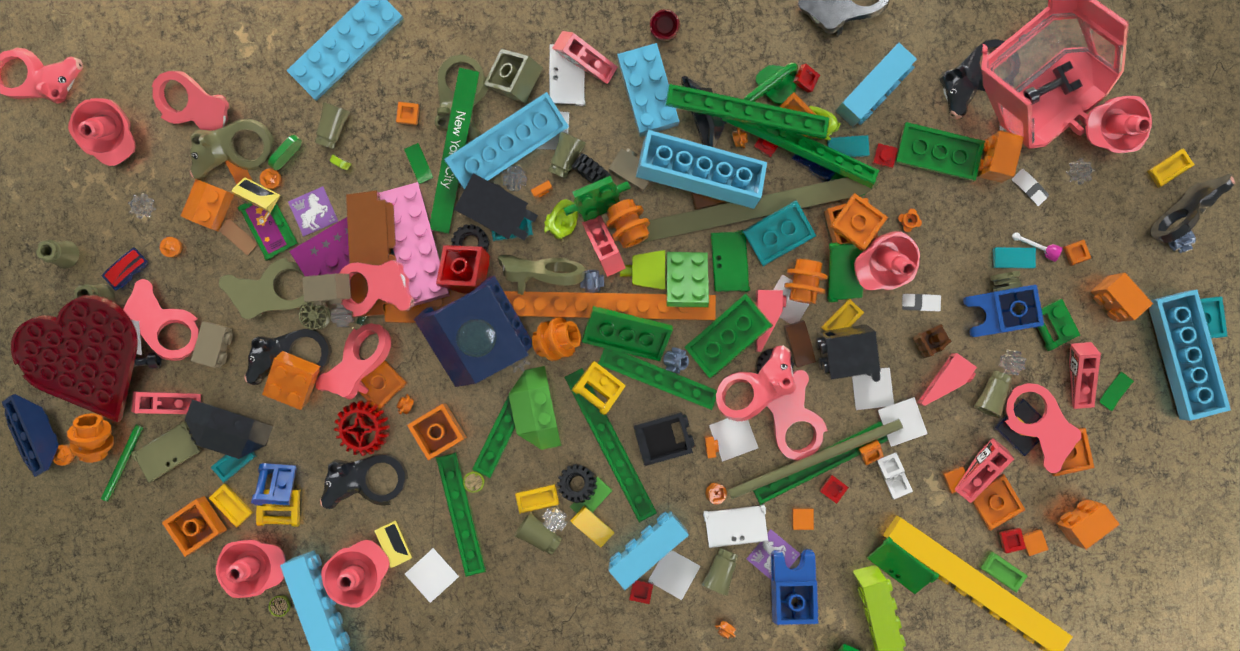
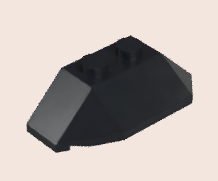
M688 76L681 78L683 87L713 93L712 88ZM691 111L702 144L715 148L726 122L721 117Z
M196 400L191 401L185 416V421L198 446L237 459L266 446L273 428L271 425Z

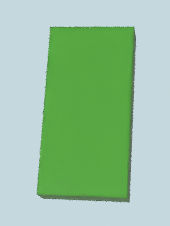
M597 476V482H595L597 489L593 491L595 492L594 496L591 495V499L585 500L584 503L573 502L570 508L578 513L583 506H586L593 513L613 490Z
M994 552L990 553L980 568L1016 593L1028 577Z

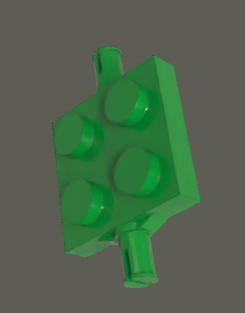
M608 176L573 191L574 204L563 209L566 216L578 211L582 215L584 222L607 213L611 206L620 202L619 193L631 188L628 181L616 186L611 176Z

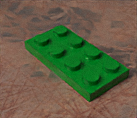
M905 122L895 163L974 182L977 178L985 141Z
M744 294L688 343L685 349L705 374L712 379L768 331L773 324L748 294Z
M593 306L582 336V343L661 361L672 334L673 325Z

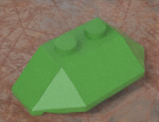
M545 366L524 370L509 393L516 433L541 450L561 446Z

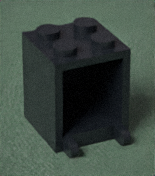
M865 324L818 332L819 338H816L817 350L821 352V358H818L819 368L831 380L865 374L871 376L874 382H878L881 379L877 336L874 329Z
M681 411L633 424L644 466L693 453L692 448L695 447L694 439L691 434L687 433L686 428L690 427L687 415H682ZM679 422L684 439L680 443H676L671 424Z

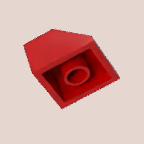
M443 245L436 285L463 294L471 293L487 279L491 256L483 247Z

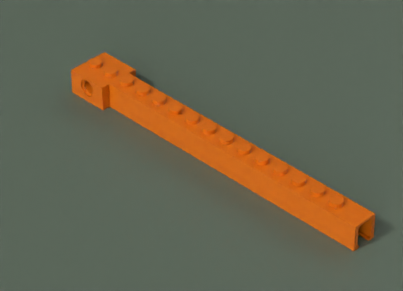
M448 290L449 296L413 306L409 310H399L394 304H385V322L416 323L414 318L424 309L432 307L434 311L439 310L467 294ZM504 291L518 317L589 318L593 306L648 320L714 321L716 312V295H709V307H667V294L524 291V294L521 295L518 294V291Z

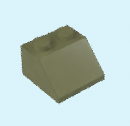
M501 49L484 85L511 100L526 103L543 67L530 56Z

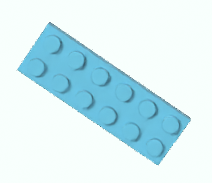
M360 0L286 71L317 101L403 19V16L387 0Z
M545 92L444 160L465 190L473 173L488 181L569 126L549 94Z

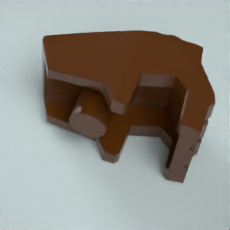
M942 324L925 330L912 338L914 343L917 344L918 350L921 351L923 359L943 351L952 342Z

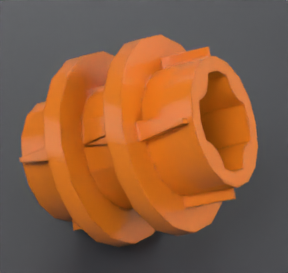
M633 199L620 201L607 210L609 220L606 222V226L608 229H616L612 239L620 241L623 248L635 246L649 237L647 227L650 225V221L648 218L640 219L639 216L644 212V209L641 205L636 206Z
M796 259L795 269H787L786 272L793 276L792 283L784 284V288L791 290L789 300L816 304L817 294H825V289L819 288L820 280L828 279V275L821 273L823 263L807 259Z
M561 317L542 322L538 326L537 331L533 332L532 345L536 354L540 357H546L550 361L572 356L575 348L579 347L581 342V334L577 324L572 321L567 322L566 319Z
M93 413L83 414L75 418L73 425L67 431L71 453L78 456L79 461L82 460L88 463L103 460L114 445L110 423L103 420L102 415Z

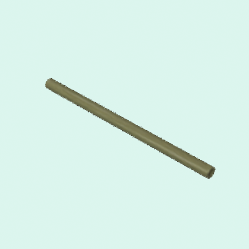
M897 419L728 490L731 499L737 498L903 429L902 423Z

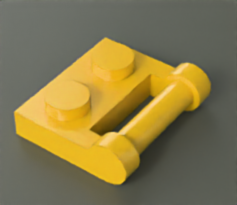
M593 361L572 388V391L576 394L579 393L596 406L602 415H606L626 385L597 362ZM586 383L607 398V401L605 403L588 391L584 385Z
M265 489L264 494H269L270 489ZM292 490L289 506L274 504L257 505L256 525L284 524L299 527L300 490ZM265 510L291 511V516H266Z

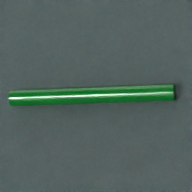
M135 424L102 494L101 499L108 502L143 430L142 425Z

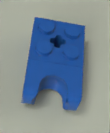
M1037 284L969 296L963 299L965 306H980L986 313V320L983 324L970 328V337L1044 326ZM1015 303H1020V306H1024V310H1021L1019 315L1012 310L1016 306Z
M773 550L771 552L773 623L777 625L818 624L816 562L813 550L802 551L800 564L793 569H789L786 566L785 557L781 551ZM793 598L798 599V602L794 603L795 606L791 604Z

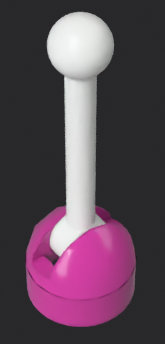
M1019 233L1012 235L1015 241L1020 240L1043 250L1045 257L1053 262L1058 260L1062 252V247L1051 244L1045 247L1021 237Z

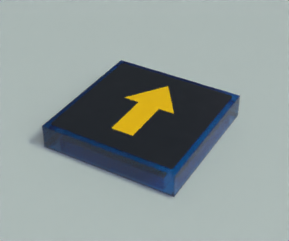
M1023 398L1014 405L1015 416L1023 423H1035L1042 418ZM1005 415L993 428L1022 456H1026L1039 442L1038 437L1026 436L1015 432L1005 422L1008 419L1007 415Z

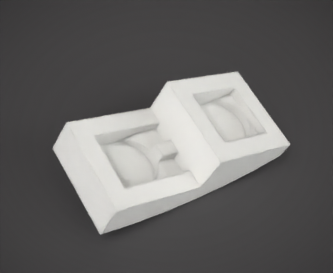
M897 453L877 460L893 500L913 492Z

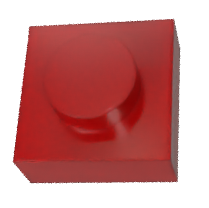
M802 64L793 82L805 92L810 93L813 91L820 74L809 65Z
M759 138L753 148L771 158L778 146Z
M878 143L872 164L892 169L898 148Z
M830 475L819 491L837 504L849 487L833 475Z
M1021 528L999 532L1004 553L1007 554L1026 549Z
M637 579L632 584L629 600L650 604L654 583Z

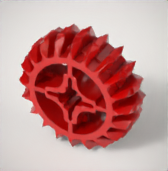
M363 400L358 401L357 404L356 402H351L349 406H344L343 411L338 413L339 419H336L335 423L339 426L334 428V431L339 432V435L335 439H342L340 446L347 445V452L353 449V455H357L359 452L361 456H365L367 453L371 455L375 450H380L381 445L386 444L385 438L389 436V433L385 430L389 429L390 425L385 424L388 417H382L384 410L378 412L377 404L371 407V401H367L365 404ZM356 413L355 423L349 425L351 416ZM376 431L373 441L368 443L369 433Z

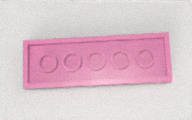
M418 182L380 192V200H386L394 205L396 245L393 250L397 262L403 264L404 273L409 279V292L414 299V306L449 296L447 288L436 285L440 259Z

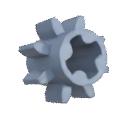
M1190 231L1183 237L1168 244L1173 251L1178 250L1179 253H1184L1193 249L1192 244H1195L1196 238L1194 233Z
M586 270L584 280L580 283V288H585L586 293L600 292V287L604 286V275H599V270Z
M672 347V351H667L663 358V362L667 366L666 370L680 374V370H685L689 364V358L685 355L686 351Z

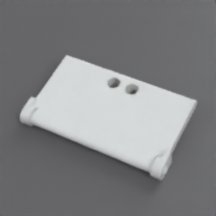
M550 44L549 96L554 104L585 106V71L553 50L554 44Z
M765 504L709 512L703 511L709 548L768 541Z

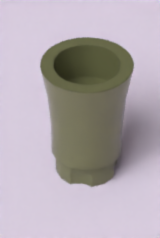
M323 102L315 143L334 149L350 111Z
M560 132L558 144L548 171L566 179L568 173L572 170V165L577 160L586 143L569 134Z
M67 240L42 241L38 244V249L36 250V254L40 259L64 269L74 266L79 259L78 247L73 242Z
M85 284L77 287L74 291V299L84 295H96L115 302V292L107 284Z
M994 371L974 408L989 416L1001 418L1004 404L1011 388L1012 377L1005 373Z
M531 512L525 517L514 537L526 541L541 551L547 552L549 555L556 551L562 540L561 537L540 522Z
M720 548L701 585L728 596L733 573L737 565L735 562L739 555Z

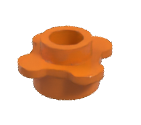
M737 127V131L732 132L735 147L741 146L744 149L746 148L745 143H748L746 131H742V129Z
M909 209L906 214L898 216V221L902 223L905 232H911L914 227L922 225V220L915 209Z
M408 394L405 397H401L397 403L396 408H398L400 415L402 413L407 415L413 406L414 400Z
M722 621L720 625L715 626L719 630L718 634L726 639L736 637L734 634L736 628L729 623Z

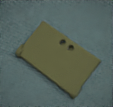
M185 420L140 449L131 452L133 459L138 462L149 483L201 452L199 447L194 444L196 441L191 440L193 436L189 434L190 429Z

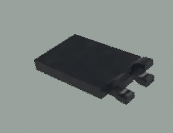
M474 173L454 208L455 211L507 239L513 234L524 241L528 233L519 229L522 220L525 217L535 222L538 217L537 214L526 209L528 205L526 201Z

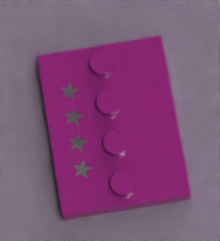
M347 217L289 251L305 277L339 274L342 268L349 265Z

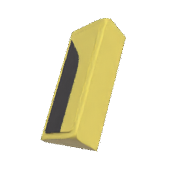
M245 177L231 191L235 196L271 213L280 197L279 194Z
M393 521L375 530L383 551L389 557L391 568L412 558L397 521Z

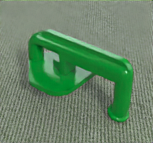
M792 62L786 66H766L756 76L758 87L747 94L744 100L755 102L766 94L773 103L782 104L793 92H796V84L793 81L798 71V65Z

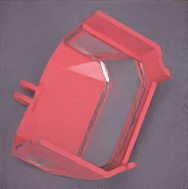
M1048 0L1047 8L989 55L988 47L983 44V87L1000 126L1009 133L1024 136L1023 144L1029 149L1047 146L1068 127L1077 135H1083L1085 130L1076 121L1080 119L1086 125V113L1109 94L1124 72L1128 22L1097 0ZM1070 61L1073 68L1064 73L1069 84L1080 79L1083 86L1066 95L1060 86L1040 96L1039 102L1031 105V102L1024 97V90L1030 87L1038 89L1056 80L1057 78L1052 70Z

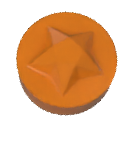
M272 168L265 169L260 174V183L267 189H276L282 182L281 174Z
M166 237L160 243V251L166 257L174 258L182 252V243L177 238Z
M69 445L58 446L53 458L55 464L60 466L68 465L74 460L75 455L71 453Z
M712 483L707 487L705 496L709 502L716 505L721 504L726 499L727 490L719 483Z

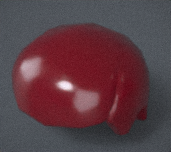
M661 9L654 13L650 19V31L659 40L669 41L680 30V20L672 10Z

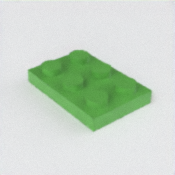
M667 252V307H709L708 253Z

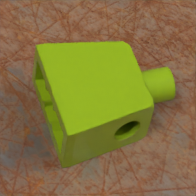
M665 250L633 255L632 265H625L626 269L620 271V277H632V286L665 291Z

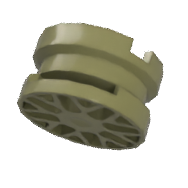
M1020 271L991 276V281L994 282L993 292L1023 287L1022 282L1019 280L1021 276Z
M307 302L300 308L299 320L308 329L321 330L330 323L331 311L326 305L313 306V302Z

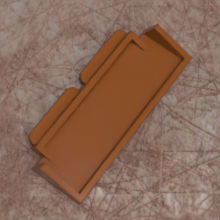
M377 190L346 194L349 264L364 263L378 266L391 260L397 261L396 257L390 255L389 249L394 248L396 245L394 205L386 200H378L380 193ZM357 272L350 279L351 299L355 303L360 304L367 297L368 283L366 278ZM377 299L374 306L367 313L361 316H353L352 312V317L385 316L383 304L392 303Z

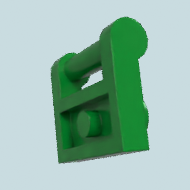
M1059 299L1041 308L1042 315L1045 314L1057 338L1053 341L1045 323L1044 326L1037 327L1046 344L1047 352L1080 336L1063 299Z

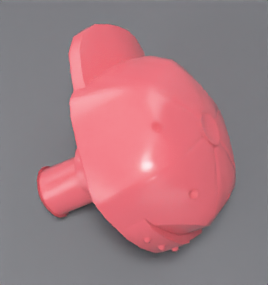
M1122 96L1109 99L1104 104L1093 108L1086 119V136L1090 144L1105 148L1114 153L1138 151L1145 144L1152 128L1150 110L1145 101L1139 96Z
M91 98L90 100H84L74 109L70 117L68 130L84 152L93 155L101 163L108 166L120 164L135 152L136 145L130 131V120L117 103L110 99Z
M894 231L878 236L870 242L867 249L855 260L854 269L857 280L867 290H892L901 287L915 278L919 267L920 251L914 240L903 232Z
M244 540L226 544L218 557L216 565L217 579L221 587L232 598L258 596L266 589L274 587L284 580L280 567L281 564L286 562L284 552L278 546L261 543L258 540Z
M363 540L350 548L339 550L322 568L321 576L327 595L333 601L343 606L358 608L364 605L379 590L381 580L389 569V557L371 540Z

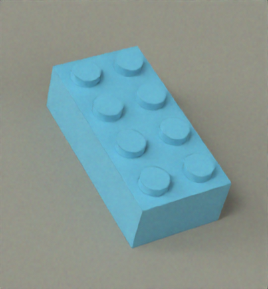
M657 43L617 54L618 64L639 137L646 136L648 130L660 132L679 126L676 108L665 106L669 83Z
M898 43L842 102L835 112L852 127L857 123L861 125L873 113L870 109L872 108L875 111L887 98L884 94L889 96L901 83L899 80L903 81L915 68L912 64L917 58L903 45Z
M672 511L668 514L666 512L662 513L656 519L657 523L653 527L647 526L641 532L642 535L639 539L635 540L633 538L625 545V551L621 554L617 552L609 559L608 571L624 590L689 536L687 529Z

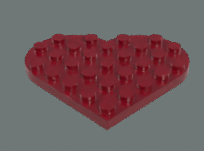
M84 295L64 305L57 317L47 315L36 316L25 321L15 330L11 340V355L14 364L19 365L24 373L22 377L28 383L45 393L113 421L119 422L123 418L137 353L138 336L133 322L119 305L101 296Z

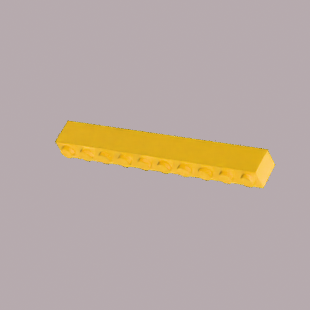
M896 515L883 534L886 538H892L896 544L929 569L937 572L939 580L947 585L949 582L956 586L954 590L964 597L966 594L973 597L971 602L981 609L983 606H986L990 609L988 613L997 620H1000L1002 617L1007 621L1005 624L1007 627L1015 632L1018 629L1024 633L1022 637L1032 644L1035 641L1041 644L1039 649L1042 651H1064L1073 638L1072 635L901 517Z

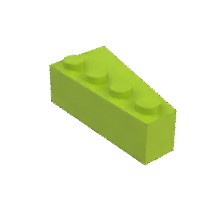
M876 565L853 570L854 578L857 579L861 586L858 587L859 596H861L864 606L867 605L863 610L868 623L871 624L868 628L875 651H904L903 647H906V642L903 635H900L899 632L902 625L899 617L895 615L894 610H897V604L894 597L891 598L890 592L893 591L890 579H886Z

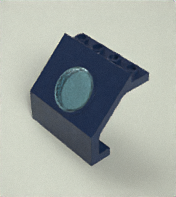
M495 276L488 277L474 291L436 311L432 307H428L414 318V321L455 387L476 384L528 356L527 352L533 346L529 334Z

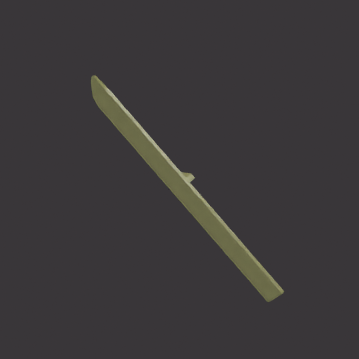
M846 177L761 196L754 209L734 203H727L649 220L650 225L647 227L649 237L642 243L767 217L795 200L798 201L802 209L848 199L854 193L860 196L872 189ZM876 179L872 189L879 184V180Z

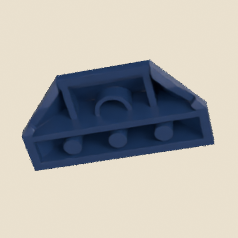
M13 394L2 401V406L5 408L4 414L7 425L23 462L32 471L33 476L37 477L50 468L59 446L57 436L53 432L49 424V418L42 407Z

